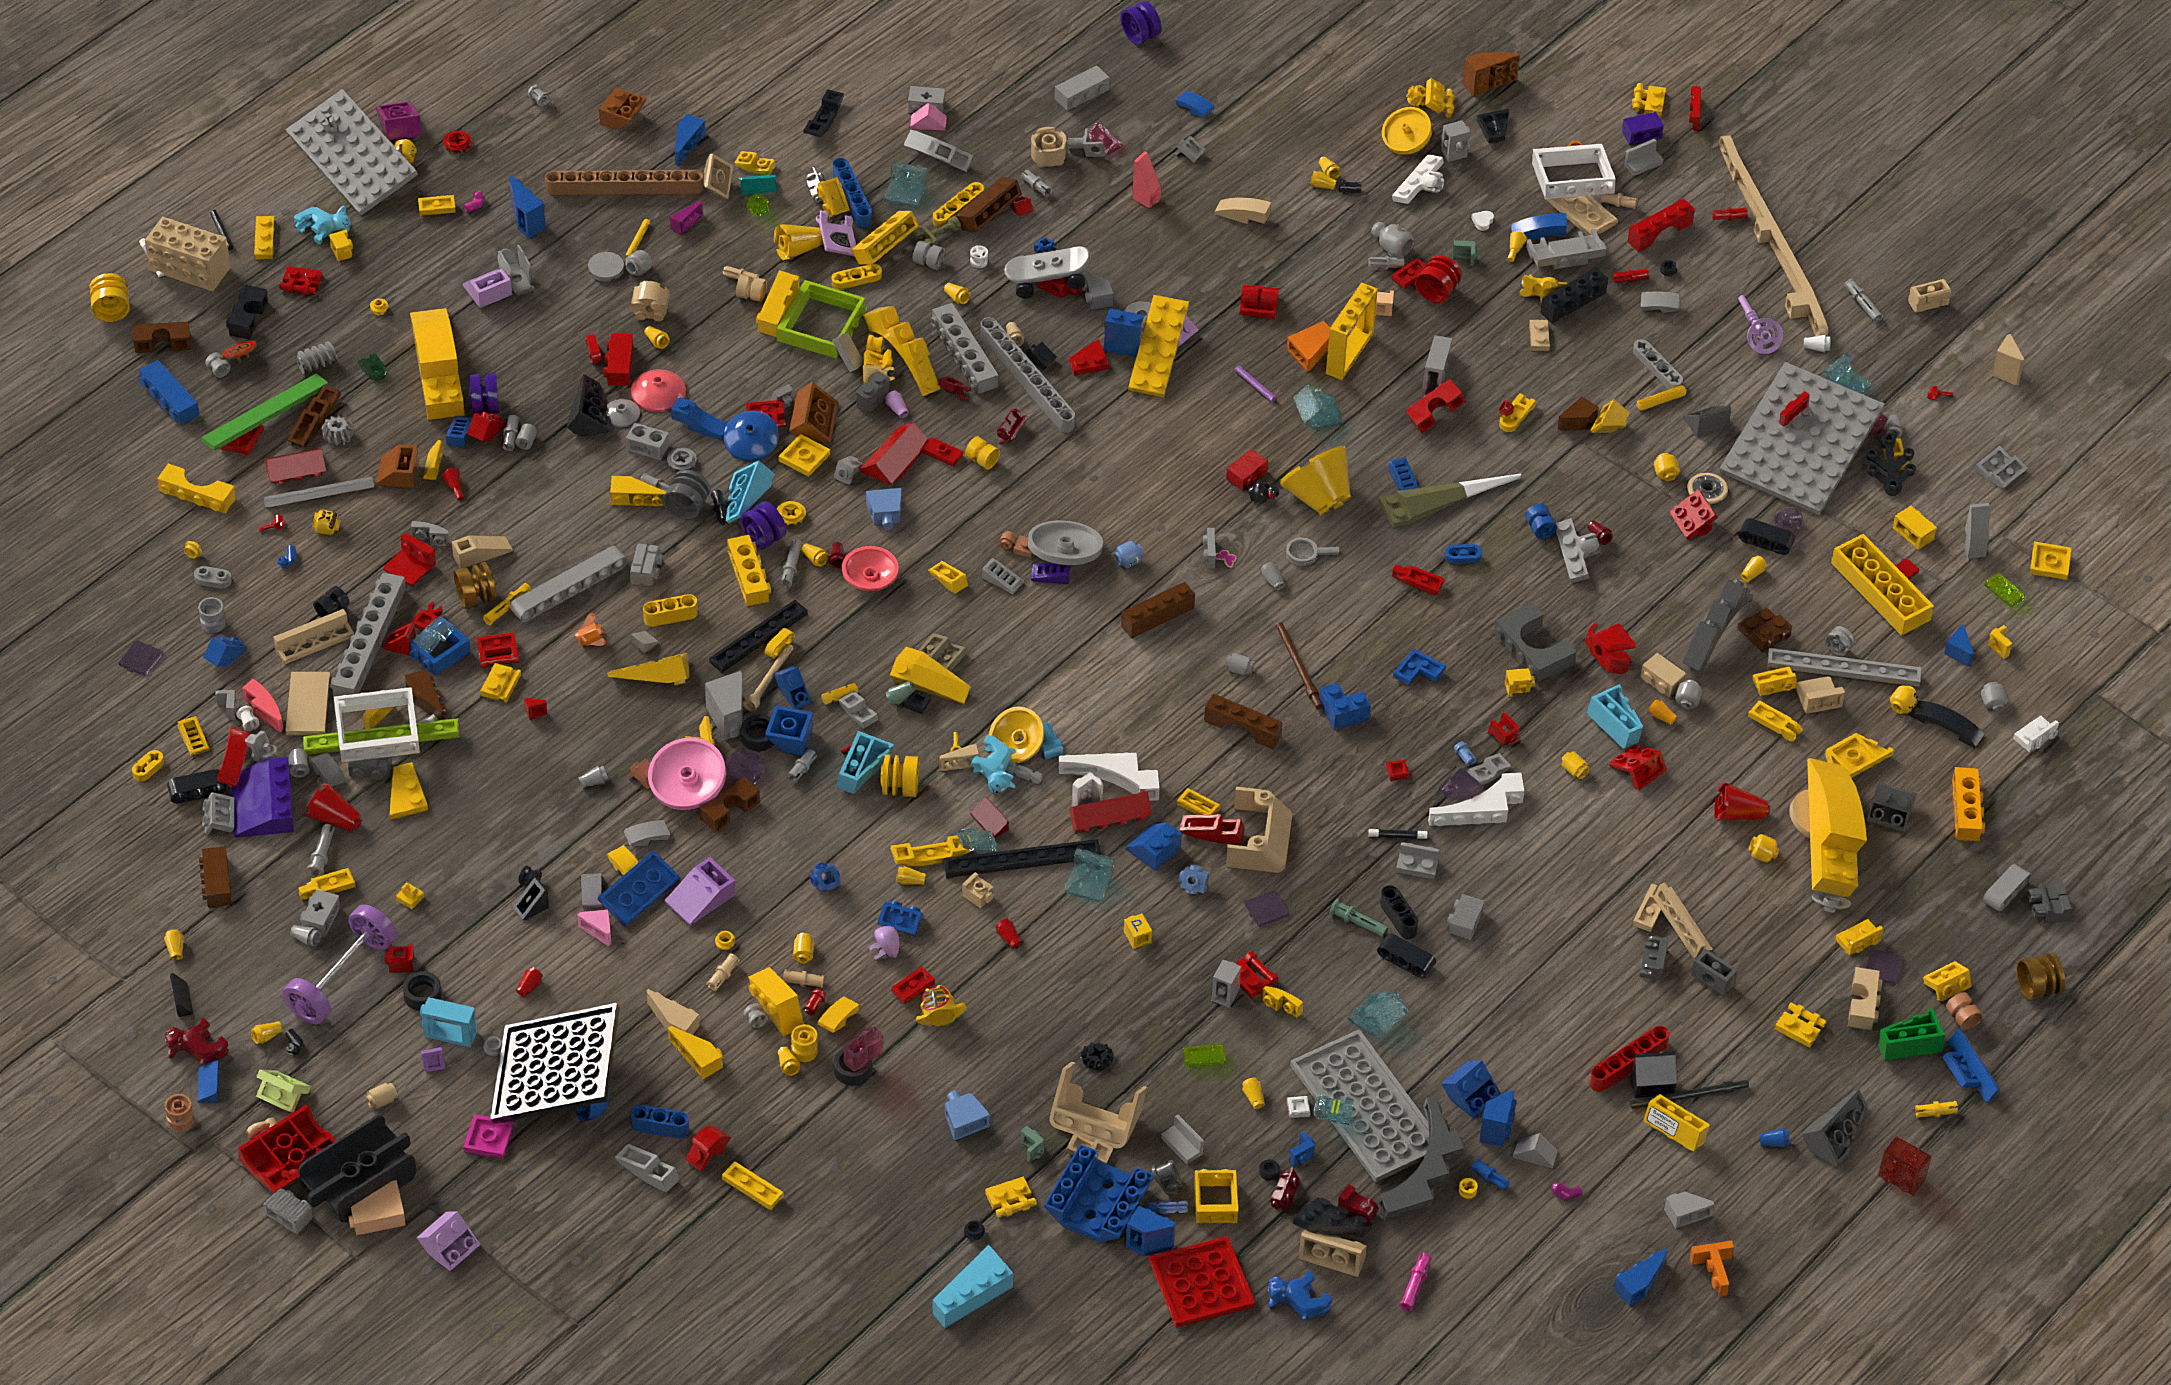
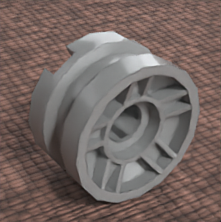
M1837 626L1825 637V644L1833 654L1844 656L1855 646V638L1848 629Z

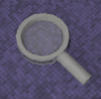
M1302 537L1291 540L1286 548L1287 559L1297 566H1307L1314 563L1317 555H1339V547L1317 548V545L1312 540Z

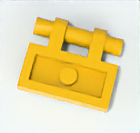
M1430 78L1426 84L1425 105L1438 114L1443 111L1445 117H1452L1454 112L1453 102L1455 100L1453 90L1447 89L1445 92L1444 85Z
M1638 83L1634 89L1635 97L1632 100L1633 111L1638 112L1640 109H1645L1644 114L1656 112L1661 117L1666 88L1649 86L1648 90H1644L1643 84Z
M1791 1002L1788 1010L1794 1013L1791 1015L1784 1012L1775 1024L1774 1030L1810 1048L1820 1033V1029L1815 1026L1819 1025L1823 1028L1827 1021L1820 1018L1821 1015L1805 1010L1804 1006L1800 1004L1797 1006ZM1800 1017H1803V1018L1809 1020V1022L1806 1023V1022H1804L1803 1020H1801V1019H1799V1018H1800Z
M1024 1176L985 1189V1194L992 1208L1001 1207V1209L996 1210L998 1218L1003 1216L1009 1217L1015 1212L1021 1210L1024 1212L1030 1210V1207L1037 1205L1035 1198L1027 1200V1198L1031 1197V1190Z

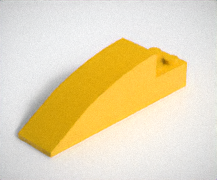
M447 309L410 313L428 420L464 416L457 356Z
M1809 758L1807 762L1812 890L1848 898L1858 887L1857 852L1867 841L1860 797L1845 766Z

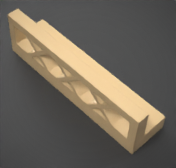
M342 609L274 636V645L283 663L287 664L350 639L354 632L348 624L346 612ZM343 628L347 631V633L342 635L336 633ZM320 637H330L327 641H319ZM305 643L312 644V646L307 649L302 648V645ZM288 650L295 651L294 654L287 657L283 653Z
M1665 883L1660 884L1653 898L1694 960L1705 949L1712 952V947L1673 888H1668Z

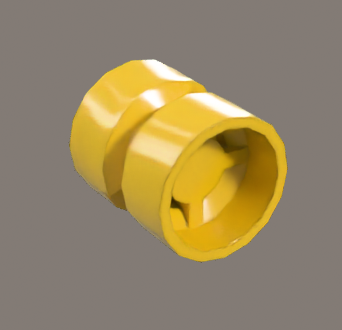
M976 436L967 445L965 456L988 470L998 461L1000 450L991 444H987L979 436Z
M803 1024L795 1027L792 1031V1054L799 1062H810L818 1054V1034L814 1027Z

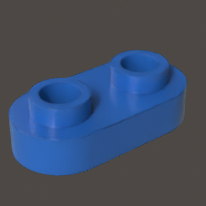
M1476 544L1450 545L1445 549L1444 557L1451 564L1477 563L1482 558V549Z

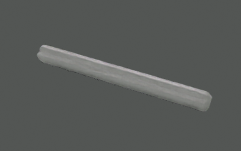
M365 477L264 497V504L266 508L373 488L375 483L373 477Z

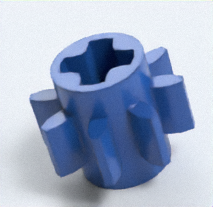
M1049 238L1038 239V244H1034V251L1036 254L1056 251L1054 240L1051 241Z

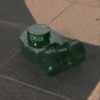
M375 353L369 355V358L358 360L360 368L365 371L370 379L379 381L386 377V367Z

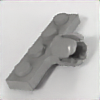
M1572 518L1556 523V533L1571 583L1589 579L1585 559L1601 552V548H1598L1599 541L1595 538L1597 537L1596 534L1589 533L1580 537L1577 536Z

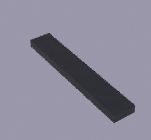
M793 600L711 656L709 662L723 673L774 638L783 628H788L808 614V610L799 602Z

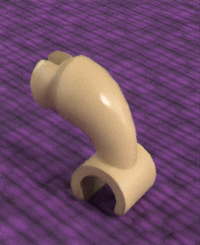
M272 1117L263 1122L254 1123L248 1127L246 1135H248L249 1139H253L264 1129L275 1125L277 1121Z

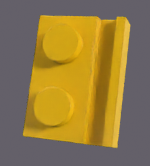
M495 663L480 690L481 696L498 701L501 699L507 703L521 676V670L518 669L516 671L511 667Z

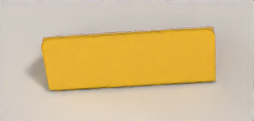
M438 440L428 453L423 479H437L443 455L441 440Z

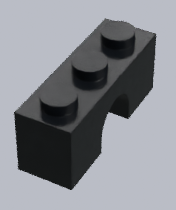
M246 285L243 292H240L238 302L233 306L232 315L226 321L229 336L251 339L256 328L255 315L251 313L263 314L268 303L267 289Z

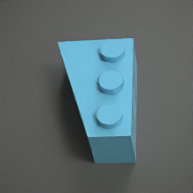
M1619 684L1591 697L1587 714L1623 749H1626L1639 742L1643 725L1636 712L1631 710L1628 704L1629 700L1627 697H1624L1621 692L1622 687Z
M858 731L840 770L836 788L852 794L856 793L882 767L885 755H892L894 744Z

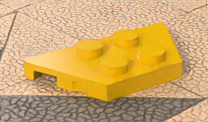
M1855 733L1826 749L1825 756L1827 762L1845 766L1850 777L1853 778L1891 757L1894 750L1890 747L1888 750L1878 746V742L1866 739L1864 736Z

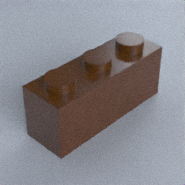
M226 846L202 849L199 865L200 869H204V873H200L201 884H205V888H202L203 900H207L208 908L232 905Z

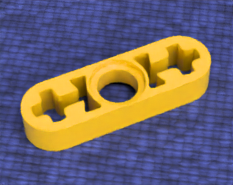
M872 264L836 272L831 277L832 287L842 290L879 281L882 278V268L878 264ZM860 275L861 278L855 279L852 276Z

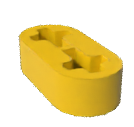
M783 628L767 644L765 654L776 659L786 645L792 643L795 635L794 632Z
M152 750L143 756L132 767L134 779L143 782L155 774L164 765L163 754L158 750Z

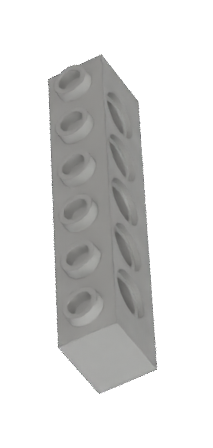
M953 303L932 309V326L937 328L941 340L944 339L948 351L953 353L955 362L960 364L964 376L967 375L971 387L975 388L978 394L998 388V374Z

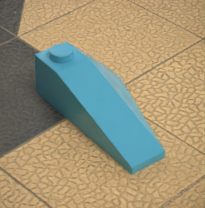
M759 460L734 472L729 486V490L732 493L728 496V501L731 504L727 507L726 522L730 523L741 518L766 490L771 487L774 473Z

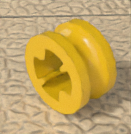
M1471 1178L1463 1179L1459 1184L1460 1196L1465 1199L1474 1198L1477 1194V1182Z

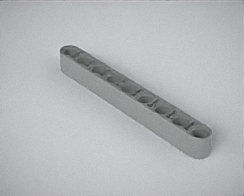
M984 318L981 321L982 340L1056 427L1064 433L1072 432L1075 427V413L999 323L994 318Z

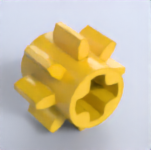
M1420 85L1416 87L1411 86L1406 95L1408 102L1412 106H1423L1426 103V88Z

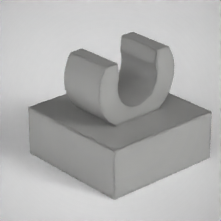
M790 384L775 390L771 397V401L782 400L784 409L791 406L790 403L792 402L790 396L793 389Z

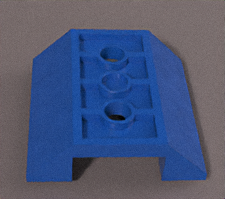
M1080 1144L1045 1202L1044 1208L1064 1228L1098 1242L1117 1239L1122 1234L1154 1178L1153 1173L1135 1167L1133 1173L1129 1174L1098 1161L1099 1151ZM1109 1183L1112 1184L1113 1187L1106 1189L1103 1187V1185ZM1093 1214L1095 1218L1087 1219L1085 1215Z

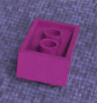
M410 101L376 106L383 134L390 142H397L401 138L416 139L417 136L422 135L420 115Z

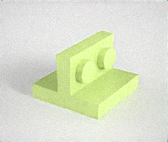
M259 1070L257 1078L262 1079V1083L256 1097L289 1112H294L301 1093L308 1094L311 1086L279 1071Z

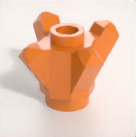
M594 613L588 614L581 629L575 633L581 647L585 645L604 646L606 644V640L602 636L605 632L600 623L596 624L594 622Z

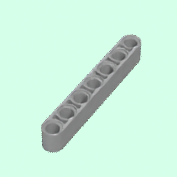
M611 546L516 598L511 603L510 610L522 622H527L620 571L627 565L628 558L616 546Z

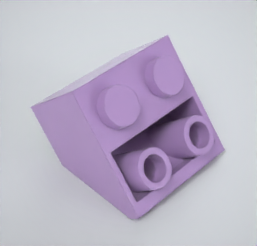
M503 269L491 271L463 283V287L479 308L512 295L511 280Z
M458 1211L445 1212L417 1237L426 1252L449 1271L481 1245Z

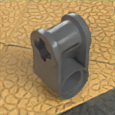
M1169 1160L1168 1163L1158 1167L1156 1165L1152 1166L1155 1181L1159 1183L1167 1195H1177L1182 1192L1180 1172L1173 1160Z

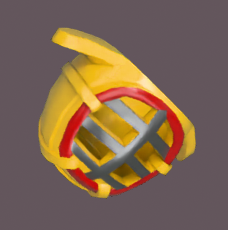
M934 986L926 989L923 993L921 1010L924 1015L917 1016L916 1021L926 1026H945L962 1015L967 1006L965 1003L957 1004L945 986Z

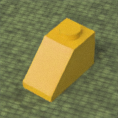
M1613 399L1602 407L1590 431L1592 433H1609L1619 428L1622 429L1628 423L1627 418L1630 413Z

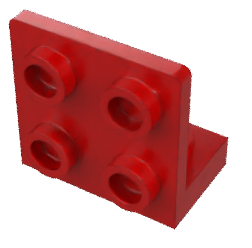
M404 533L400 537L402 550L383 568L389 574L404 577L406 584L414 586L436 565L435 549Z
M1637 744L1630 746L1627 751L1617 755L1614 760L1609 762L1610 767L1629 772L1634 788L1638 790L1667 771L1661 751Z

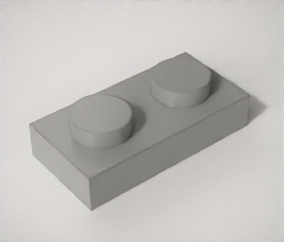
M1207 528V535H1203V546H1207V549H1204V561H1207V568H1215V528Z

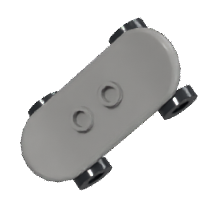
M1074 246L1056 251L1022 255L1008 261L1004 272L1011 282L1018 284L1016 286V295L1020 298L1026 299L1033 296L1034 287L1031 282L1035 283L1067 276L1068 287L1079 290L1085 286L1083 270L1091 260V253L1086 247Z

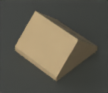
M2008 334L1997 350L1992 376L2011 384L2019 385L2024 358L2011 334Z

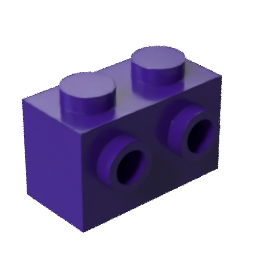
M1653 112L1623 119L1622 133L1629 145H1634L1652 139H1662L1664 125L1658 114Z

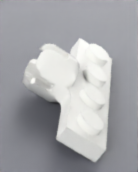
M1427 155L1392 195L1393 201L1409 204L1420 190L1432 193L1440 192L1444 186V179L1440 178L1443 177V174L1436 171L1444 163L1443 157Z

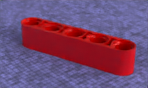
M1664 1026L1652 1028L1594 1066L1589 1082L1591 1089L1602 1092L1632 1073L1635 1054L1665 1051L1670 1036L1668 1028Z

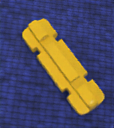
M855 683L847 685V687L843 686L832 690L831 693L826 692L821 695L822 702L827 705L832 703L833 700L834 702L838 701L853 691L858 693V687Z

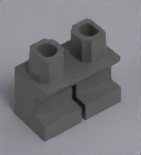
M2055 880L2054 884L2051 885L2039 883L2038 888L2029 889V902H2039V904H2034L2032 908L2034 918L2044 917L2045 922L2069 921L2072 908L2066 895L2063 880Z

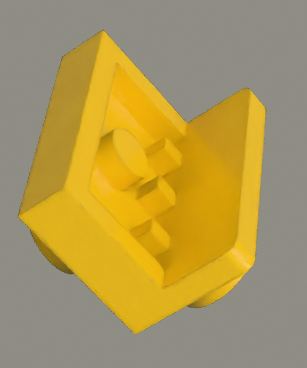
M838 177L821 181L817 184V194L820 198L822 197L824 202L823 210L827 212L829 218L850 210Z
M1790 666L1753 675V681L1759 696L1791 690L1797 686V676L1795 673H1792Z

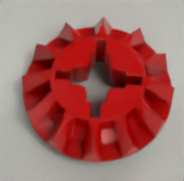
M452 131L443 138V145H445L446 150H451L452 153L454 151L460 153L461 150L466 151L468 147H471V137L464 131Z

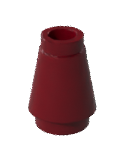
M1594 520L1588 524V530L1590 533L1596 534L1597 537L1595 538L1598 539L1599 544L1607 545L1612 541L1613 534L1609 528Z
M834 542L831 546L828 562L833 568L840 569L846 555L843 545L840 542Z

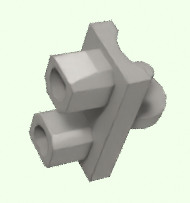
M260 731L257 735L250 734L245 739L246 745L251 747L253 751L251 756L257 763L269 758H276L278 750L276 746L270 744L265 731Z

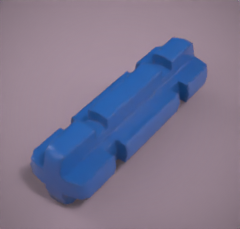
M1180 1200L1178 1203L1176 1201H1161L1159 1204L1148 1202L1147 1209L1152 1210L1155 1214H1157L1156 1212H1159V1214L1176 1213V1211L1184 1213L1188 1211V1203L1186 1200Z

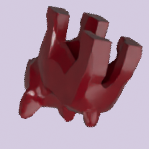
M205 1018L200 1020L199 1025L190 1027L186 1031L170 1027L165 1033L166 1044L169 1048L167 1055L169 1059L174 1057L179 1051H186L200 1062L202 1066L225 1057L229 1052L227 1048L228 1042L221 1036L217 1042L207 1043L206 1040L211 1037V1034L207 1030L210 1027V1023Z

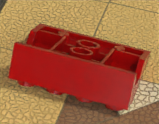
M306 1104L238 1147L240 1162L249 1173L271 1192L275 1193L299 1179L298 1169L301 1163L328 1145H331L336 1139L328 1130L321 1128Z

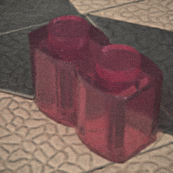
M874 1026L865 1029L858 1038L850 1040L844 1046V1063L852 1071L862 1069L869 1060L877 1058L884 1051V1035Z

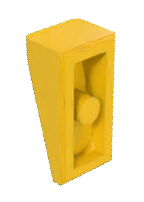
M943 561L928 570L935 579L954 594L968 586L966 574Z

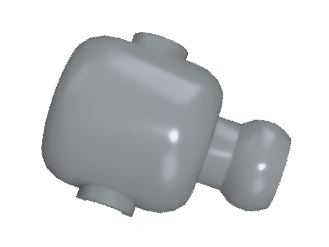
M1377 222L1372 227V235L1375 238H1379L1380 246L1388 252L1390 257H1404L1412 250L1414 237L1409 231L1399 226V224H1390L1386 227L1383 222Z

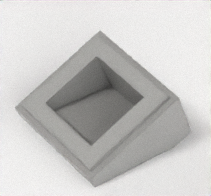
M646 631L631 635V643L643 653H646L658 644V641Z

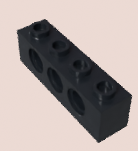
M1598 268L1593 269L1543 297L1540 313L1551 323L1558 321L1606 294L1608 277Z

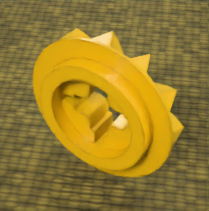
M795 501L784 502L777 508L788 526L790 524L796 526L798 522L802 523L806 517L804 506Z

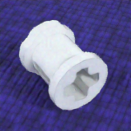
M243 706L236 712V716L242 721L245 731L255 730L259 726V720L253 715L251 706Z

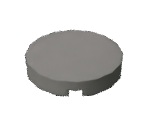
M612 252L598 253L589 260L588 270L591 276L598 281L609 282L614 278L616 280L623 274V259Z

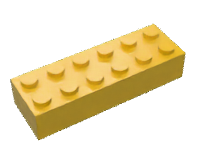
M1864 534L1834 548L1831 564L1901 636L1931 621L1934 605Z

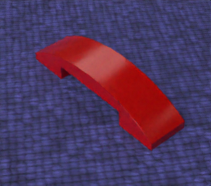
M230 727L227 746L217 779L218 782L236 787L247 751L245 739L249 736V732Z

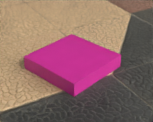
M474 1114L463 1146L464 1152L504 1159L514 1129V1121L493 1124L490 1119L491 1117Z

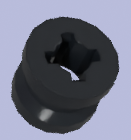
M526 865L520 872L518 882L522 885H529L534 877L540 881L542 872L540 870H532L530 866Z

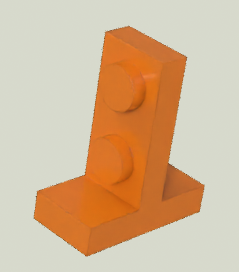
M1732 1241L1691 1248V1265L1706 1263L1707 1271L1712 1274L1713 1289H1717L1719 1297L1727 1296L1729 1281L1722 1260L1732 1259L1734 1250Z

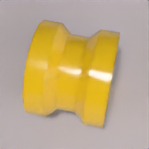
M869 335L866 350L882 354L884 337L876 338L874 335Z

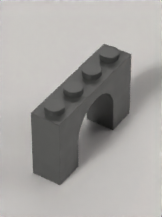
M1532 602L1495 621L1494 634L1505 644L1506 649L1513 653L1520 664L1525 668H1529L1531 676H1534L1535 680L1539 682L1574 665L1577 652L1566 639L1545 649L1532 648L1521 639L1523 636L1541 628L1544 614Z

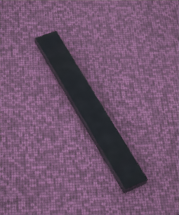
M1098 839L944 858L943 866L946 878L973 875L975 872L983 874L1101 859V851Z

